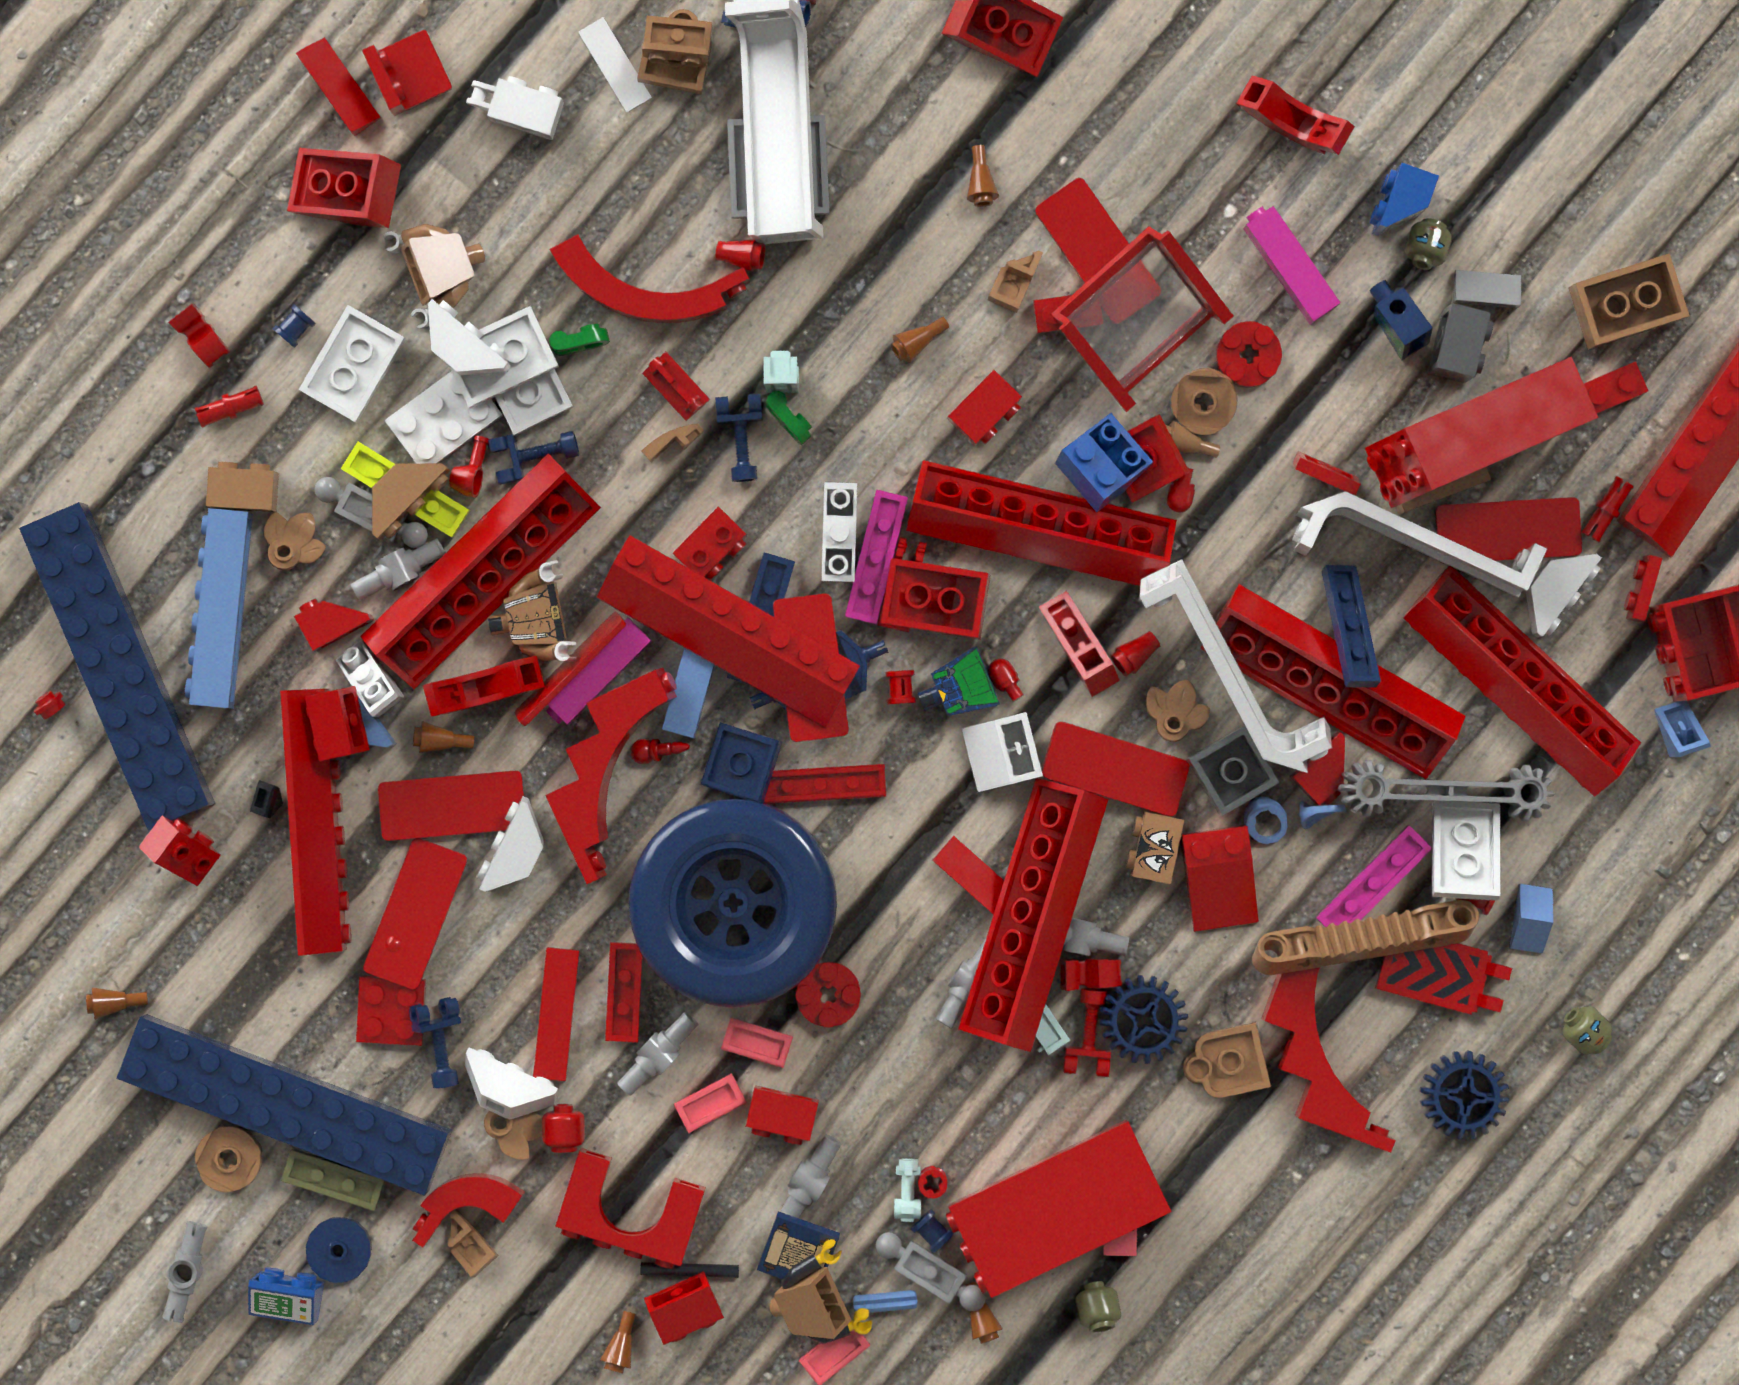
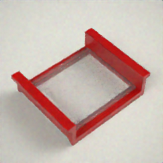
M1150 226L1051 313L1061 325L1059 327L1061 332L1125 412H1128L1136 404L1128 392L1211 317L1222 324H1226L1234 316L1171 232L1167 230L1161 234Z

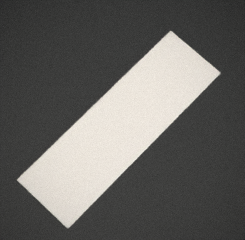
M604 17L578 32L626 112L652 98L645 85L637 81V72Z

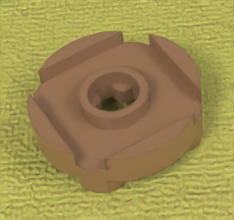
M1199 368L1185 374L1174 388L1171 397L1172 412L1176 419L1178 418L1179 422L1188 431L1199 435L1214 434L1227 426L1234 417L1238 405L1237 392L1230 377L1211 368ZM1202 393H1207L1208 397L1214 401V404H1210L1207 410H1202L1201 404L1195 401L1196 398L1202 396Z
M233 1125L220 1126L205 1135L195 1153V1162L202 1181L210 1188L220 1192L240 1190L252 1183L258 1176L263 1161L262 1146L255 1136L246 1129ZM232 1150L235 1152L234 1157L237 1159V1164H230L229 1167H225L223 1165L224 1159L220 1157L221 1153H228Z

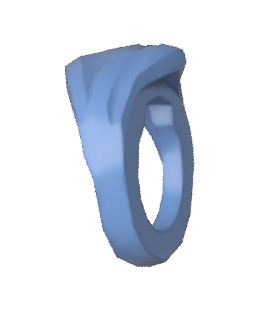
M1254 797L1244 811V825L1248 826L1249 835L1257 842L1263 844L1275 843L1285 835L1288 828L1287 814L1284 808L1275 800L1269 797ZM1269 810L1280 819V828L1274 835L1262 836L1256 831L1255 817L1259 813Z
M1300 801L1299 817L1301 818L1303 829H1309L1321 819L1335 812L1347 811L1345 805L1311 806L1304 801Z

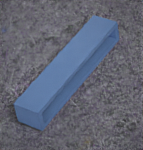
M208 508V515H204L202 518L201 533L206 535L205 548H200L198 555V566L202 567V578L197 580L195 586V600H199L198 613L193 614L191 626L192 632L196 633L195 646H190L188 663L193 665L192 678H187L185 685V697L190 698L189 705L234 709L253 514L249 512Z

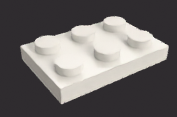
M347 305L298 390L357 423L406 338Z
M529 306L480 329L483 333L480 340L489 347L495 343L509 355L505 359L511 366L507 372L460 376L451 367L450 369L468 407L472 408L559 367L532 307Z
M555 369L495 396L514 436L573 408Z
M451 371L388 417L385 422L416 464L440 463L473 439L474 436H477L503 417V414L492 399L469 408Z
M1434 800L1432 804V897L1499 900L1500 803Z

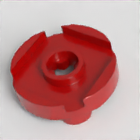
M1245 321L1233 325L1223 334L1216 347V363L1219 371L1230 377L1233 384L1239 387L1252 388L1264 384L1276 374L1282 360L1281 344L1273 330L1268 326L1253 321ZM1248 345L1251 346L1252 350H1257L1258 356L1253 358V363L1251 364L1247 363L1246 358H1240V352L1245 351V346Z
M817 963L809 975L797 985L796 1000L798 1008L802 1015L815 1025L826 1028L842 1025L849 1021L859 1008L861 998L859 981L856 975L841 963ZM823 986L828 989L834 986L837 989L834 994L837 998L835 1002L832 1003L828 1000L824 1003L821 1001L820 998L823 994L820 989Z

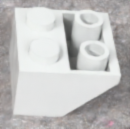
M1026 712L962 728L978 792L1043 776Z

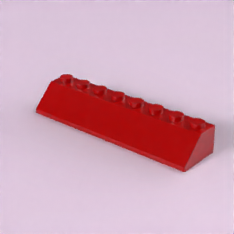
M1739 341L1617 519L1618 523L1670 558H1672L1739 459Z
M548 453L360 637L381 661L410 687L415 689L504 603V599L509 597L510 589L526 574L539 569L601 507Z
M923 460L906 531L1140 586L1142 578L1169 566L1177 520L1107 504L1096 512L1085 498Z
M629 535L614 560L596 597L824 728L829 723L860 665Z
M1448 566L1403 616V619L1415 631L1420 633L1438 653L1450 661L1463 676L1467 677L1482 691L1485 697L1495 703L1510 720L1514 721L1535 743L1540 745L1558 765L1570 773L1594 797L1621 775L1640 746L1641 742L1455 568Z
M1238 584L1215 621L1243 674L1319 718L1324 717L1327 723L1425 780L1457 740L1466 717L1464 714L1379 665L1378 670L1381 682L1377 687H1345L1335 639ZM1202 644L1201 647H1200V649H1202L1203 651L1206 652V650H1205V648H1204V646H1203V644Z
M325 688L280 691L298 956L347 950V944L352 941L350 924H345L344 912L349 911L348 891H343L342 878H347V862L345 858H341L340 845H345L344 826H339L338 813L343 811L342 794L336 793V780H340L341 777L339 760H334V758L319 761L313 744L314 736L311 723L306 713L305 696L330 691Z
M1039 778L1035 779L958 1030L1031 1052L1109 799L1082 789Z

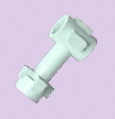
M899 1159V1166H896V1175H902L901 1199L894 1200V1219H901V1222H914V1219L921 1218V1199H914L915 1176L921 1175V1166H918V1159Z

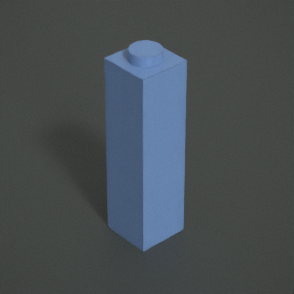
M685 648L675 680L677 689L674 691L677 697L669 701L662 730L695 738L715 665Z

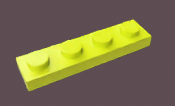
M357 441L341 469L372 488L395 464ZM431 490L423 498L426 502L424 506L414 515L454 538L470 510L440 491L435 493Z

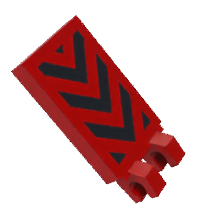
M1456 943L1383 956L1375 989L1472 1015V1012L1477 1013L1479 1007L1501 1013L1504 1000L1482 994L1487 975L1509 981L1513 968L1492 963V956L1488 955L1486 950Z

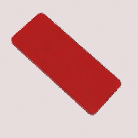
M1076 178L1037 205L1035 209L1037 217L1084 284L1129 244L1083 178ZM1140 260L1100 296L1101 308L1112 323L1119 324L1157 298L1161 293V289Z
M1575 497L1440 505L1435 510L1436 533L1494 561L1515 560L1519 552L1521 553L1524 548H1530L1535 543L1547 548L1543 558L1578 556L1582 553L1580 503Z
M829 594L777 599L773 603L775 618L839 653L832 598ZM843 696L826 728L786 706L789 734L793 742L844 737L849 732L845 696Z
M616 611L570 655V657H577L576 661H564L544 681L545 687L535 690L515 710L514 713L523 726L529 724L626 626L627 623Z
M1057 722L1054 726L1042 766V774L1046 779L1171 817L1177 813L1190 765L1187 760L1073 724Z
M515 770L382 782L378 786L382 837L384 840L391 841L504 831L510 821L505 820V817L513 801L519 804L522 796H524L522 774Z
M421 838L412 840L365 960L363 969L366 973L411 990L419 988L468 860L464 854ZM395 936L400 939L401 948L397 952H389L386 949L385 943L389 937Z

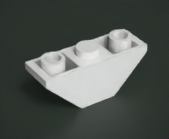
M433 299L430 300L428 303L431 350L460 376L507 372L511 366L505 361L509 355L495 343L490 347L480 340L483 333L469 321L464 326L455 319L458 312L444 300L440 304L436 303Z
M824 482L822 581H855L857 483Z
M1598 554L1544 562L1535 574L1528 591H1526L1531 631L1537 638L1543 637L1545 633L1550 636L1561 622L1558 616L1565 607L1569 610L1579 599L1581 594L1577 591L1583 582L1590 583L1600 570L1597 564L1602 557Z
M362 640L348 648L336 659L350 684L356 686L357 695L372 717H380L404 698L395 681Z
M522 796L519 804L513 801L505 817V820L510 821L506 832H498L491 846V849L496 852L491 862L484 861L477 875V878L482 880L479 889L484 892L529 877L543 849L544 840L529 799Z
M468 1048L465 1067L481 1107L510 1120L555 1104L558 1088L554 1087V1084L548 1079L532 1077L524 1073V1070L513 1063L504 1064L495 1060L494 1056L485 1050L478 1049L476 1051Z

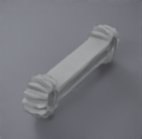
M1364 760L1362 766L1359 763L1351 765L1353 773L1343 772L1342 776L1348 783L1341 784L1338 787L1339 790L1347 791L1348 793L1343 796L1341 801L1346 804L1351 803L1350 811L1357 813L1361 810L1363 816H1371L1372 810L1377 814L1383 813L1382 801L1384 799L1505 802L1510 805L1508 811L1510 817L1516 818L1519 815L1521 821H1529L1531 816L1540 818L1542 816L1541 808L1549 809L1551 807L1550 803L1546 801V797H1553L1555 795L1554 791L1546 790V787L1550 785L1552 780L1550 778L1542 779L1543 770L1536 768L1532 771L1530 765H1522L1520 770L1518 768H1511L1509 770L1511 777L1509 782L1385 779L1382 776L1385 768L1383 764L1378 763L1374 766L1372 760ZM1367 779L1373 785V791L1368 797L1362 793V784ZM1391 784L1424 785L1427 788V792L1424 795L1391 794L1388 791V787ZM1525 784L1528 785L1531 791L1527 801L1521 798V789ZM1470 786L1501 787L1504 789V795L1502 797L1469 796L1467 788Z

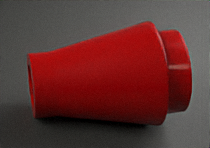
M754 239L718 241L716 260L724 261L740 268L744 267V269L751 272L754 269L761 270L765 261L766 247L764 243H758Z
M1148 631L1144 635L1115 648V653L1111 655V660L1116 668L1127 677L1131 673L1136 674L1161 645L1155 635Z

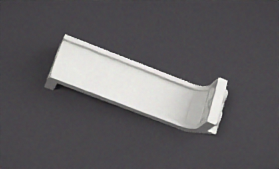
M734 0V2H726L725 16L735 24L741 46L748 235L758 243L764 244L824 239L823 225L815 219L807 31L799 0Z
M1346 491L1301 507L1296 516L1302 518V521L1292 538L1293 541L1297 542L1294 551L1306 556L1311 550L1325 519L1331 516H1343L1517 598L1523 590L1528 591L1547 548L1536 543L1528 549L1524 548L1521 553L1517 554L1512 567L1509 568Z
M1181 559L1142 578L1140 598L1145 608L1153 604L1155 607H1160L1173 599L1172 595H1177L1262 758L1308 773L1307 759L1317 760L1328 753V749L1332 748L1330 727L1326 719L1322 717L1289 733L1273 729L1264 716L1183 560Z

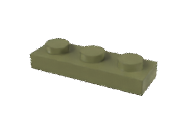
M293 1148L290 1150L281 1178L282 1182L372 1211L377 1209L385 1184L384 1180Z

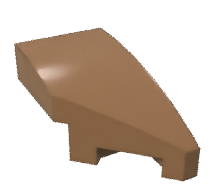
M1036 251L1032 255L1019 260L1007 261L1006 266L1001 267L987 300L1017 313L1043 252Z
M698 423L670 430L649 443L641 452L652 463L674 441L685 450L704 430Z
M454 1209L450 1213L452 1222L448 1247H451V1253L471 1277H476L499 1255L457 1209Z

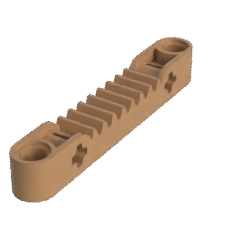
M1455 900L1419 907L1411 912L1406 910L1400 915L1394 912L1388 917L1382 914L1376 919H1373L1371 916L1364 921L1355 919L1352 923L1343 921L1339 925L1331 923L1324 928L1322 925H1318L1316 928L1305 926L1269 932L1260 938L1253 953L1252 962L1255 969L1260 973L1277 975L1461 943L1466 941L1474 931L1479 921V912L1471 902ZM1454 918L1462 919L1466 925L1458 924ZM1265 950L1274 951L1278 957L1272 958L1268 956Z

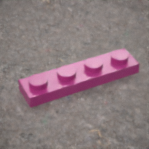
M876 489L845 617L877 625L886 589L890 560L894 556L908 497Z
M1407 825L1315 918L1324 927L1331 923L1339 925L1343 921L1352 923L1355 919H1360L1361 921L1432 850V847L1410 825Z

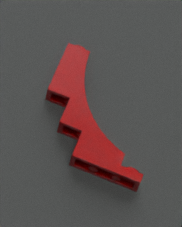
M663 667L586 702L600 733L565 749L579 779L545 795L586 884L607 875L604 870L606 869L604 857L599 851L595 850L593 845L608 839L606 823L608 787L619 754L633 732L650 714L677 697L674 691L677 689L675 680L669 672H665Z
M1320 967L1277 974L1261 1019L1291 1031L1278 1067L1281 1070L1308 1079L1295 1116L1391 1153L1396 1140L1388 1136L1390 1130L1372 1123L1369 1129L1365 1128L1371 1112L1357 1102L1344 1088L1334 1074L1321 1046L1315 1017V989Z

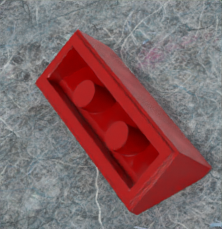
M325 37L296 52L298 58L354 136L381 118Z
M953 835L932 861L994 915L1004 880Z

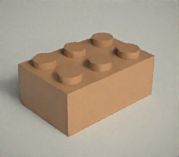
M1670 253L1577 282L1568 288L1588 350L1669 325L1690 316Z

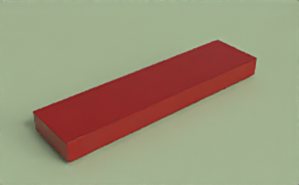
M885 764L774 770L764 803L886 797Z
M546 948L533 1077L535 1078L543 1077L548 1080L557 1081L567 1080L580 950Z

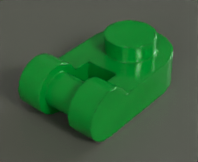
M599 324L583 326L580 328L581 332L570 335L563 331H555L551 334L549 343L555 355L565 356L607 345L610 342L608 331L606 328H600Z
M773 391L766 400V408L797 443L803 445L811 437L808 430L812 426L802 414L798 413L795 416L786 406L787 397L783 392Z

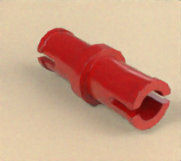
M256 385L253 388L231 396L228 393L224 394L222 399L199 408L196 407L195 411L201 427L204 428L209 424L228 417L231 420L235 419L237 414L260 405L263 406L264 402Z
M1615 476L1603 499L1596 502L1594 505L1597 507L1595 512L1581 531L1584 535L1590 537L1594 528L1598 526L1592 535V540L1600 543L1613 518L1617 519L1620 512L1618 510L1634 488L1632 484L1626 481L1620 492H1617L1624 482L1618 476Z

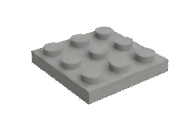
M825 115L810 116L814 215H830ZM727 119L731 218L744 219L747 218L744 119Z

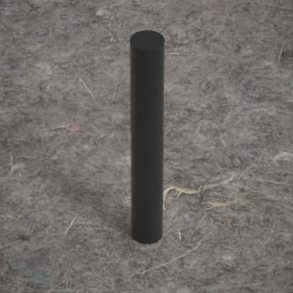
M641 1262L640 1275L692 1277L704 1271L706 1277L739 1278V1265L682 1263L681 1267L674 1265L673 1269L659 1266L655 1262Z

